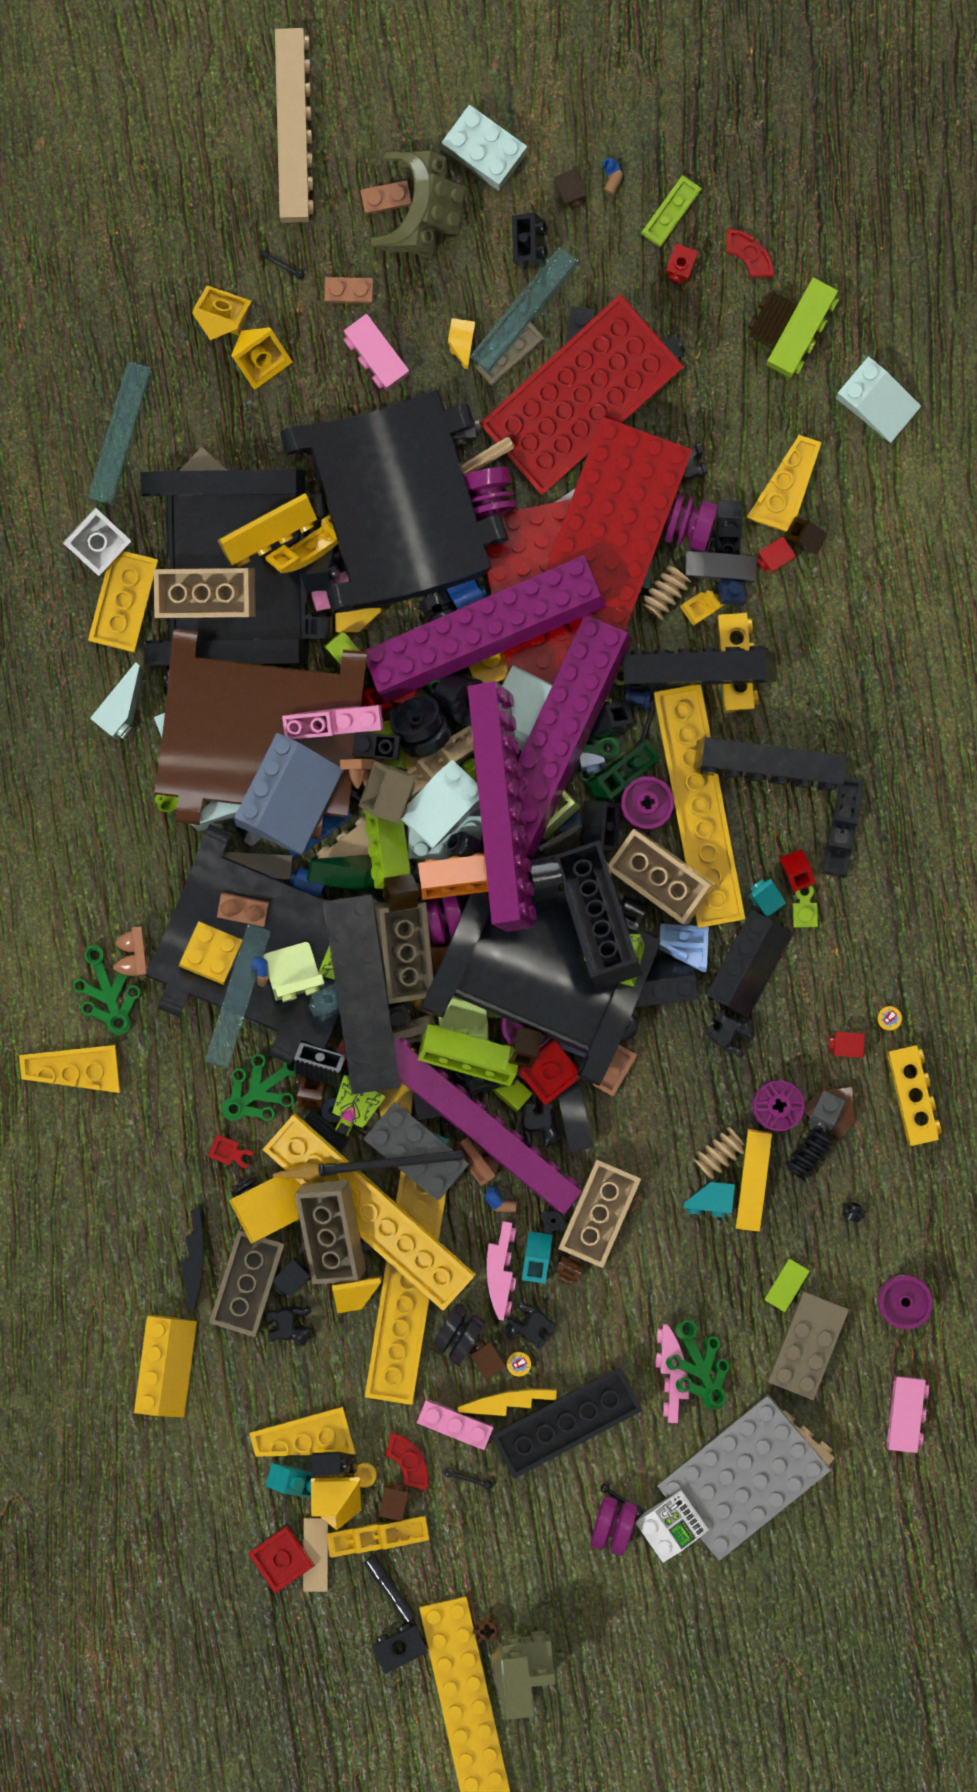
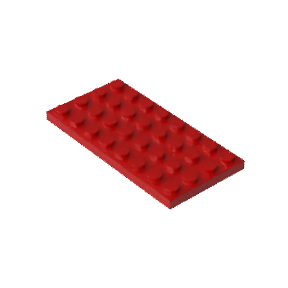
M619 294L479 424L496 443L506 437L512 440L514 449L507 452L506 455L537 491L544 495L588 455L601 417L619 423L625 422L680 372L684 365L625 297Z
M601 417L545 572L584 555L607 606L587 616L626 631L693 450L605 417Z
M570 500L510 511L503 515L509 540L499 545L486 547L492 567L487 572L491 595L545 572ZM583 617L503 651L508 673L512 665L553 685Z

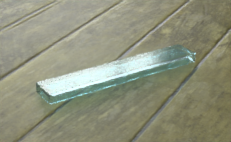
M558 247L545 263V267L540 269L470 355L471 360L490 372L578 264L577 259Z
M130 361L127 362L88 499L112 505L151 367Z
M250 924L247 925L205 1058L207 1063L229 1068L257 979L258 970L252 969L251 964L254 957L263 959L271 934L270 930Z

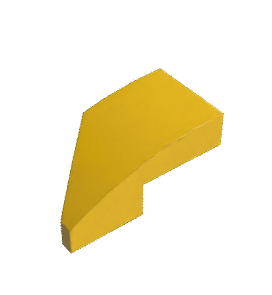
M452 318L448 337L449 351L452 355L455 354L462 362L464 369H468L475 322Z
M707 590L705 593L700 592L689 599L680 608L691 624L695 626L726 604H720L719 595Z
M373 607L335 613V632H361L363 629H367L371 625L370 623L383 612V608Z

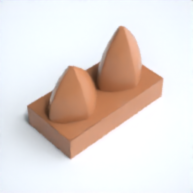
M385 759L340 760V770H349L352 783L356 789H359L362 781L364 786H366L374 761L385 764Z
M222 892L217 918L264 927L269 902Z
M141 926L132 927V931L121 935L115 944L120 949L134 952L135 954L121 959L114 965L113 969L124 975L146 978L148 959L145 932Z
M467 1137L453 1147L455 1151H463L464 1159L469 1162L467 1168L480 1186H483L495 1177L500 1163L491 1156L482 1158L481 1154L484 1150Z

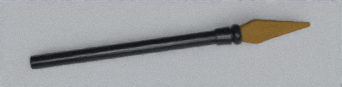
M458 1150L338 1164L320 1163L317 1165L308 1163L274 1173L272 1176L310 1180L318 1176L325 1177L326 1175H336L337 1173L463 1160L464 1157L463 1151Z

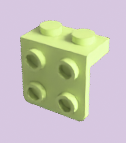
M307 942L266 953L263 957L268 962L269 979L276 1001L281 999L283 1002L291 1001L297 998L296 995L302 993L312 995L320 992L319 988H322L324 985L322 974L318 975L310 944Z
M454 996L446 1009L444 1018L439 1017L440 1026L444 1029L463 1032L472 1037L489 1040L487 1010Z

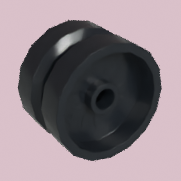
M418 696L405 701L396 708L390 719L393 733L395 736H401L400 745L404 752L416 758L436 753L445 746L452 732L451 726L443 715L438 702L428 696Z
M456 1303L432 1343L430 1350L442 1355L450 1344L453 1345L448 1355V1360L459 1366L466 1354L471 1352L480 1336L479 1332L485 1320L477 1315H473L466 1326H464L462 1323L467 1315V1309Z

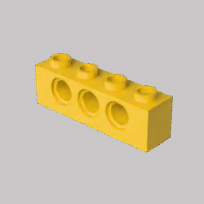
M747 613L718 615L717 625L719 649L721 651H726L725 647H740L746 651L749 650V646H754V642L749 643V633H753L752 619L747 618ZM739 633L743 638V642L739 645H734L730 641V635ZM745 683L747 688L742 693L735 691L733 684H722L724 713L754 710V705L758 704V691L753 690V683Z
M917 1045L888 1051L887 1056L908 1146L939 1140L938 1134H942L939 1120H934L933 1111L936 1110L933 1096L929 1097L927 1087H931L928 1073H923L922 1064L925 1063L923 1050H918ZM909 1064L916 1069V1074L911 1079L905 1077L903 1073L905 1066ZM913 1088H917L921 1092V1098L917 1102H913L909 1098V1092ZM918 1112L925 1113L927 1117L926 1123L922 1126L917 1125L914 1120Z

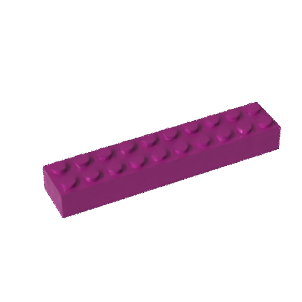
M583 555L363 652H367L366 662L377 691L383 700L388 702L607 606L591 567Z
M587 615L583 617L517 761L522 772V776L519 778V785L524 792V801H521L527 819V823L524 825V833L528 836L529 848L526 849V852L530 857H534L547 825L554 814L624 661V655L627 654L634 639L628 632Z
M496 681L470 685L467 687L492 925L506 932L534 928V920H536L537 915L531 900V896H534V887L529 880V872H531L532 867L526 849L529 848L528 836L524 833V825H526L527 819L521 801H524V792L519 785V778L522 776L520 764L517 763L516 754H519V745L514 737V731L517 729L516 720L512 716L511 708L514 707V698L510 691Z

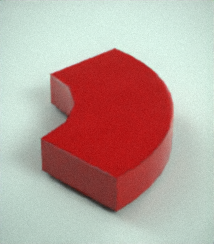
M727 229L726 254L736 256L744 262L748 268L749 278H774L773 265L766 249L751 235L739 230Z
M391 1432L386 1456L395 1460L401 1467L405 1486L427 1491L429 1476L422 1453L409 1439L398 1433Z

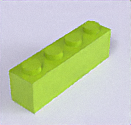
M814 277L812 278L767 360V366L789 378H792L794 373H800L805 363L801 359L805 352L810 354L816 343L813 339L817 331L820 333L823 331L828 321L824 318L828 310L833 312L839 301L836 298L838 290Z
M363 810L366 816L365 832L369 839L368 854L372 862L371 877L374 879L375 888L383 889L384 878L410 874L404 822L400 819L399 824L373 816Z
M430 1024L427 1025L422 1036L417 1059L507 1086H511L518 1065L508 1063L509 1045H500L490 1042L488 1039H479L463 1032H455L444 1029L439 1025Z

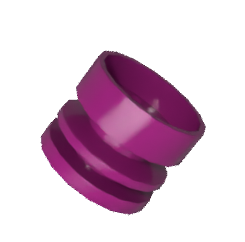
M508 467L488 468L464 475L469 493L475 497L471 500L477 519H486L495 515L503 516L507 512L517 509L516 501H506L514 497V492L502 491L503 488L512 483Z
M679 493L677 499L672 504L667 519L665 542L671 543L673 533L679 534L678 546L682 544L686 536L690 538L689 549L705 552L718 504L703 500L698 510L693 509L694 497L690 496L687 507L682 506L684 494Z
M769 1081L754 1093L752 1100V1113L756 1121L764 1128L773 1131H786L796 1126L802 1119L805 1110L804 1098L800 1090L792 1083L785 1081ZM776 1099L785 1103L781 1113L778 1110H773L772 1105L776 1104Z

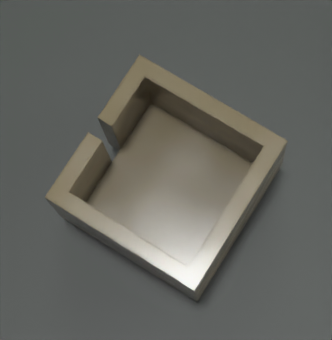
M374 761L359 807L373 816L399 824L400 819L405 816L407 810L406 802L408 796L414 791L415 777L402 769Z

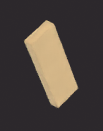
M304 1517L303 1548L315 1566L303 1574V1592H328V1545L326 1538L328 1523L321 1517Z

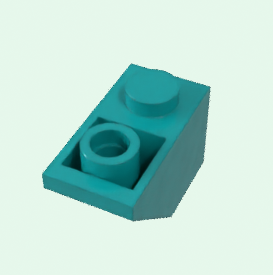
M761 879L750 888L752 893L748 895L765 917L770 916L786 904L771 879L767 882Z
M709 1181L683 1202V1208H687V1213L702 1215V1210L712 1211L711 1216L726 1218V1213L732 1214L735 1185Z
M528 1232L522 1272L523 1281L546 1284L552 1234Z
M272 1463L266 1487L283 1494L311 1498V1478L315 1477L312 1476L311 1471Z

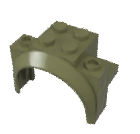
M432 151L386 152L384 159L398 162L401 168H411L414 178V195L409 212L401 225L388 235L371 238V245L389 253L411 252L424 258H433L436 235L458 234L465 187L445 179L447 165L445 164L446 157Z
M545 1631L531 1632V1636L521 1637V1634L506 1635L507 1639H502V1642L497 1645L491 1654L504 1719L506 1720L534 1717L532 1687L556 1684L551 1635H545Z

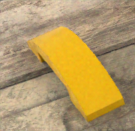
M330 514L321 520L322 527L290 548L283 545L266 556V561L280 573H288L301 569L325 555L338 544Z

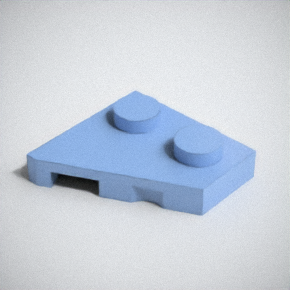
M661 924L659 949L702 972H706L709 927L698 928V926Z

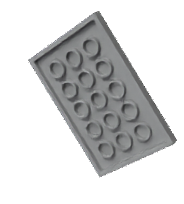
M767 1395L663 1479L657 1487L666 1498L680 1490L683 1491L709 1529L700 1537L701 1540L720 1561L828 1474L831 1468L774 1400Z

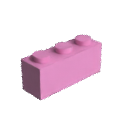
M367 314L344 330L346 338L343 340L351 351L355 349L360 355L357 358L365 370L369 368L374 376L371 378L379 389L384 387L388 392L410 375L408 368Z
M894 1375L886 1444L888 1450L918 1453V1447L922 1448L924 1435L920 1433V1426L926 1420V1409H923V1400L928 1399L929 1385L925 1384V1379Z
M427 1398L417 1420V1424L482 1450H485L493 1430L492 1424Z

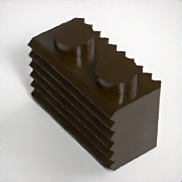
M773 291L769 297L764 295L758 307L762 311L758 318L753 316L747 329L751 330L749 337L774 349L797 304Z

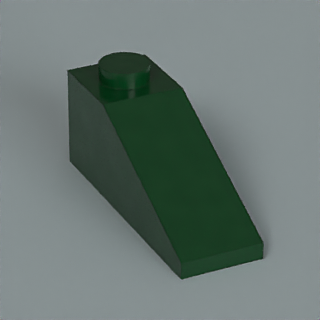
M645 739L603 768L602 771L588 780L585 785L596 801L611 800L661 757L650 741Z
M369 855L316 858L310 861L306 879L308 882L357 891L383 890L375 888L374 879L371 877L372 862Z

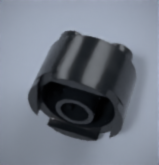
M459 671L441 678L435 688L434 696L437 697L436 701L441 707L443 715L447 719L461 725L471 726L467 686L483 682Z
M554 855L531 859L532 870L529 872V880L534 887V896H531L532 906L538 908L563 903L564 891L559 892L563 880L557 859H554Z

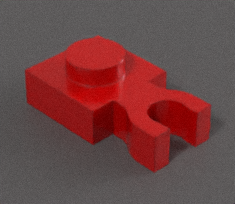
M217 1134L208 1157L230 1166L234 1160L240 1167L248 1169L249 1164L242 1162V1156L244 1154L253 1156L254 1152L239 1150L238 1146L240 1143Z

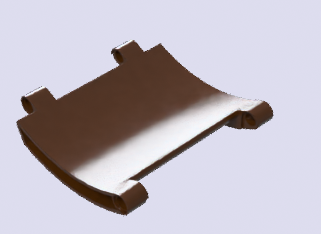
M174 629L164 725L154 794L178 797L177 823L200 825L203 800L241 805L276 733L285 736L283 715L343 707H361L367 652L343 649L340 674L196 657L198 632ZM354 733L292 739L339 767L340 760L355 759V756H352ZM349 770L343 771L311 839L321 840L324 815L348 817L352 788Z

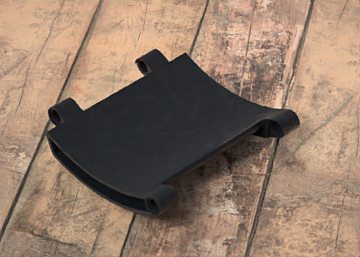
M436 389L411 400L373 412L335 421L293 426L280 432L286 455L306 453L313 456L349 582L333 584L325 589L332 613L379 607L425 596L483 577L492 568L486 547L499 545L509 540L502 515H495L478 522L452 437L456 433L476 427L469 404H460L444 410L439 390Z
M305 470L140 472L141 496H166L167 569L255 568L256 617L168 618L169 640L144 641V665H170L174 629L198 632L196 657L250 664L308 663V639L333 638V614L308 615L307 591L300 576L301 569L280 573L266 561V556L281 546L285 545L290 548L304 539L306 531L301 533L299 529L291 533L293 538L281 545L279 541L271 544L272 550L261 556L257 552L249 556L251 561L240 567L236 564L230 565L217 541L306 493ZM306 494L316 518H325L329 515L324 494Z
M209 824L176 908L145 976L167 985L157 1009L180 1018L182 1009L190 995L277 1031L278 1034L269 1056L291 1065L300 1042L321 1048L327 1046L340 1016L335 979L322 977L324 985L322 988H319L320 992L312 995H306V993L298 994L296 999L283 1002L282 999L276 1001L270 979L267 986H258L256 982L258 970L252 969L251 964L254 957L263 959L266 953L307 942L310 944L319 972L329 948L323 902L328 900L224 857V850L232 833ZM364 891L362 895H372L373 904L385 903L382 895L372 891ZM221 893L268 901L269 907L265 926L217 918ZM198 921L243 940L224 985L179 967V963Z
M527 855V858L531 860L536 859L537 856L534 855V857H530ZM489 892L469 894L421 1009L444 1018L446 1009L451 999L455 996L519 1025L541 1032L542 1035L586 1053L577 1072V1077L600 1086L636 1006L661 939L660 936L639 928L647 904L625 895L621 901V906L630 934H640L645 944L640 963L643 975L636 978L635 986L618 983L596 991L586 961L584 960V954L566 895H564L563 903L535 908L537 918L534 920V928L506 932L492 925Z

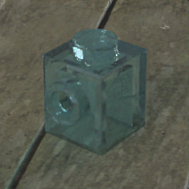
M335 983L311 995L309 1008L314 1017L318 1016L321 1022L339 1013Z

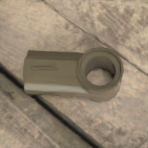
M433 1015L413 1019L411 1023L402 1025V1027L398 1026L397 1029L392 1031L393 1038L400 1040L402 1037L410 1044L414 1042L421 1043L427 1025H435Z

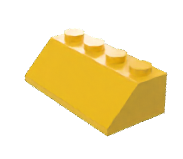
M306 493L217 541L230 565L236 564L240 567L250 562L249 556L257 552L261 556L272 550L271 544L279 541L281 545L293 538L291 533L299 529L303 533L313 528L312 522L316 521L317 518Z
M156 1315L147 1316L134 1413L164 1417H185L197 1321Z

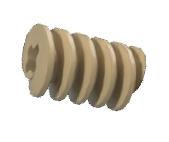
M672 566L667 567L669 575L661 574L663 582L656 581L654 583L658 590L650 588L649 594L651 597L644 595L642 598L645 603L642 605L660 620L664 619L661 611L669 613L670 610L667 604L675 606L676 602L673 597L682 598L679 589L687 591L688 587L685 582H691L684 574Z
M730 1127L727 1128L729 1136L720 1133L722 1142L713 1139L714 1148L706 1145L705 1150L707 1154L705 1155L699 1151L697 1153L699 1161L693 1158L702 1171L711 1179L715 1178L713 1170L719 1173L723 1172L720 1164L727 1167L730 1166L728 1158L737 1160L736 1151L741 1154L745 1153L742 1147L744 1143Z

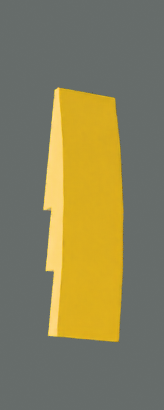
M748 1129L736 1229L760 1232L772 1132Z
M530 1388L491 1394L458 1405V1412L506 1416L507 1406L531 1408L532 1399L556 1400L557 1389Z
M421 1516L403 1519V1521L395 1520L326 1533L329 1557L333 1558L428 1541L429 1535L426 1517Z

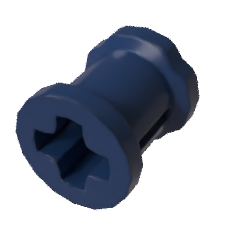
M627 686L625 701L628 702L629 706L643 707L644 710H648L651 689L643 691L631 689L630 686Z

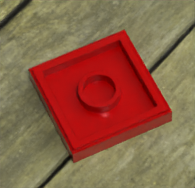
M554 1039L549 1040L539 1048L538 1057L532 1068L519 1065L517 1068L544 1105H547L580 1079L577 1077L579 1069Z
M289 1525L248 1553L274 1593L279 1592L315 1566Z

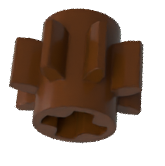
M571 1254L569 1258L562 1256L555 1270L556 1273L560 1274L558 1280L569 1284L570 1280L577 1282L584 1269V1266L579 1264L581 1259Z
M485 1614L482 1622L477 1619L475 1620L479 1629H474L472 1632L473 1634H479L478 1643L485 1640L488 1646H490L492 1639L500 1640L496 1633L503 1630V1627L496 1626L497 1617L490 1620L487 1614ZM486 1624L491 1629H494L489 1636L484 1631L481 1632Z

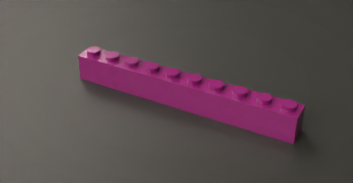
M402 1037L400 1040L393 1038L399 1081L560 1214H565L582 1193L578 1189L580 1184L570 1176L567 1178L559 1173L561 1168L551 1160L548 1163L541 1158L542 1153L533 1145L527 1147L522 1142L524 1138L515 1130L509 1132L503 1127L506 1123L495 1114L491 1117L486 1113L487 1107L477 1099L473 1102L466 1096L468 1091L458 1083L456 1086L448 1081L450 1077L443 1070L438 1068L436 1071L429 1063L417 1060L418 1055L410 1050L413 1046Z

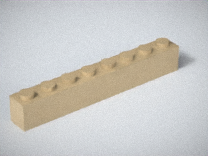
M304 28L275 29L279 211L281 223L310 222L309 215H314L313 200H309V191H313V177H308V168H313L312 153H308V144H312V131L307 130V121H311V106L306 104V97H311L310 83H306V74H310V59H305V50H309L310 45L309 36H305Z

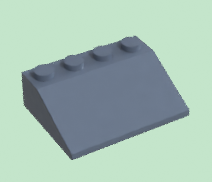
M276 733L234 817L236 826L302 855L344 770H340L338 765L301 743Z

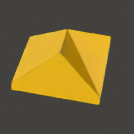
M207 285L193 308L192 314L210 340L229 332L239 336L252 301Z
M270 327L242 330L231 355L254 390L293 363Z
M382 1276L360 1279L354 1282L334 1283L332 1289L337 1313L362 1310L382 1282Z
M360 1477L311 1478V1516H320L335 1530H338L361 1511Z

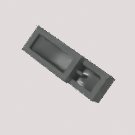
M686 551L685 576L687 578H706L708 580H720L722 578L756 582L757 557Z

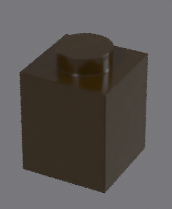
M577 169L554 177V184L564 209L568 207L576 209L584 204L583 201H586L587 194Z
M794 517L784 538L799 549L817 555L828 533L809 520Z
M413 874L384 878L383 897L389 912L418 908V897L422 896L420 883H416Z
M517 1027L511 1038L508 1063L532 1068L538 1057L541 1032L534 1031L528 1027Z

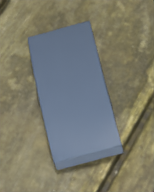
M583 752L576 763H580L582 772L587 771L588 774L598 773L602 771L601 768L605 767L604 757Z

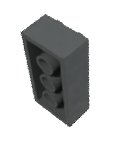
M396 1102L390 1106L364 1138L368 1144L385 1158L454 1151ZM463 1158V1160L400 1166L397 1168L439 1201L469 1165V1162Z

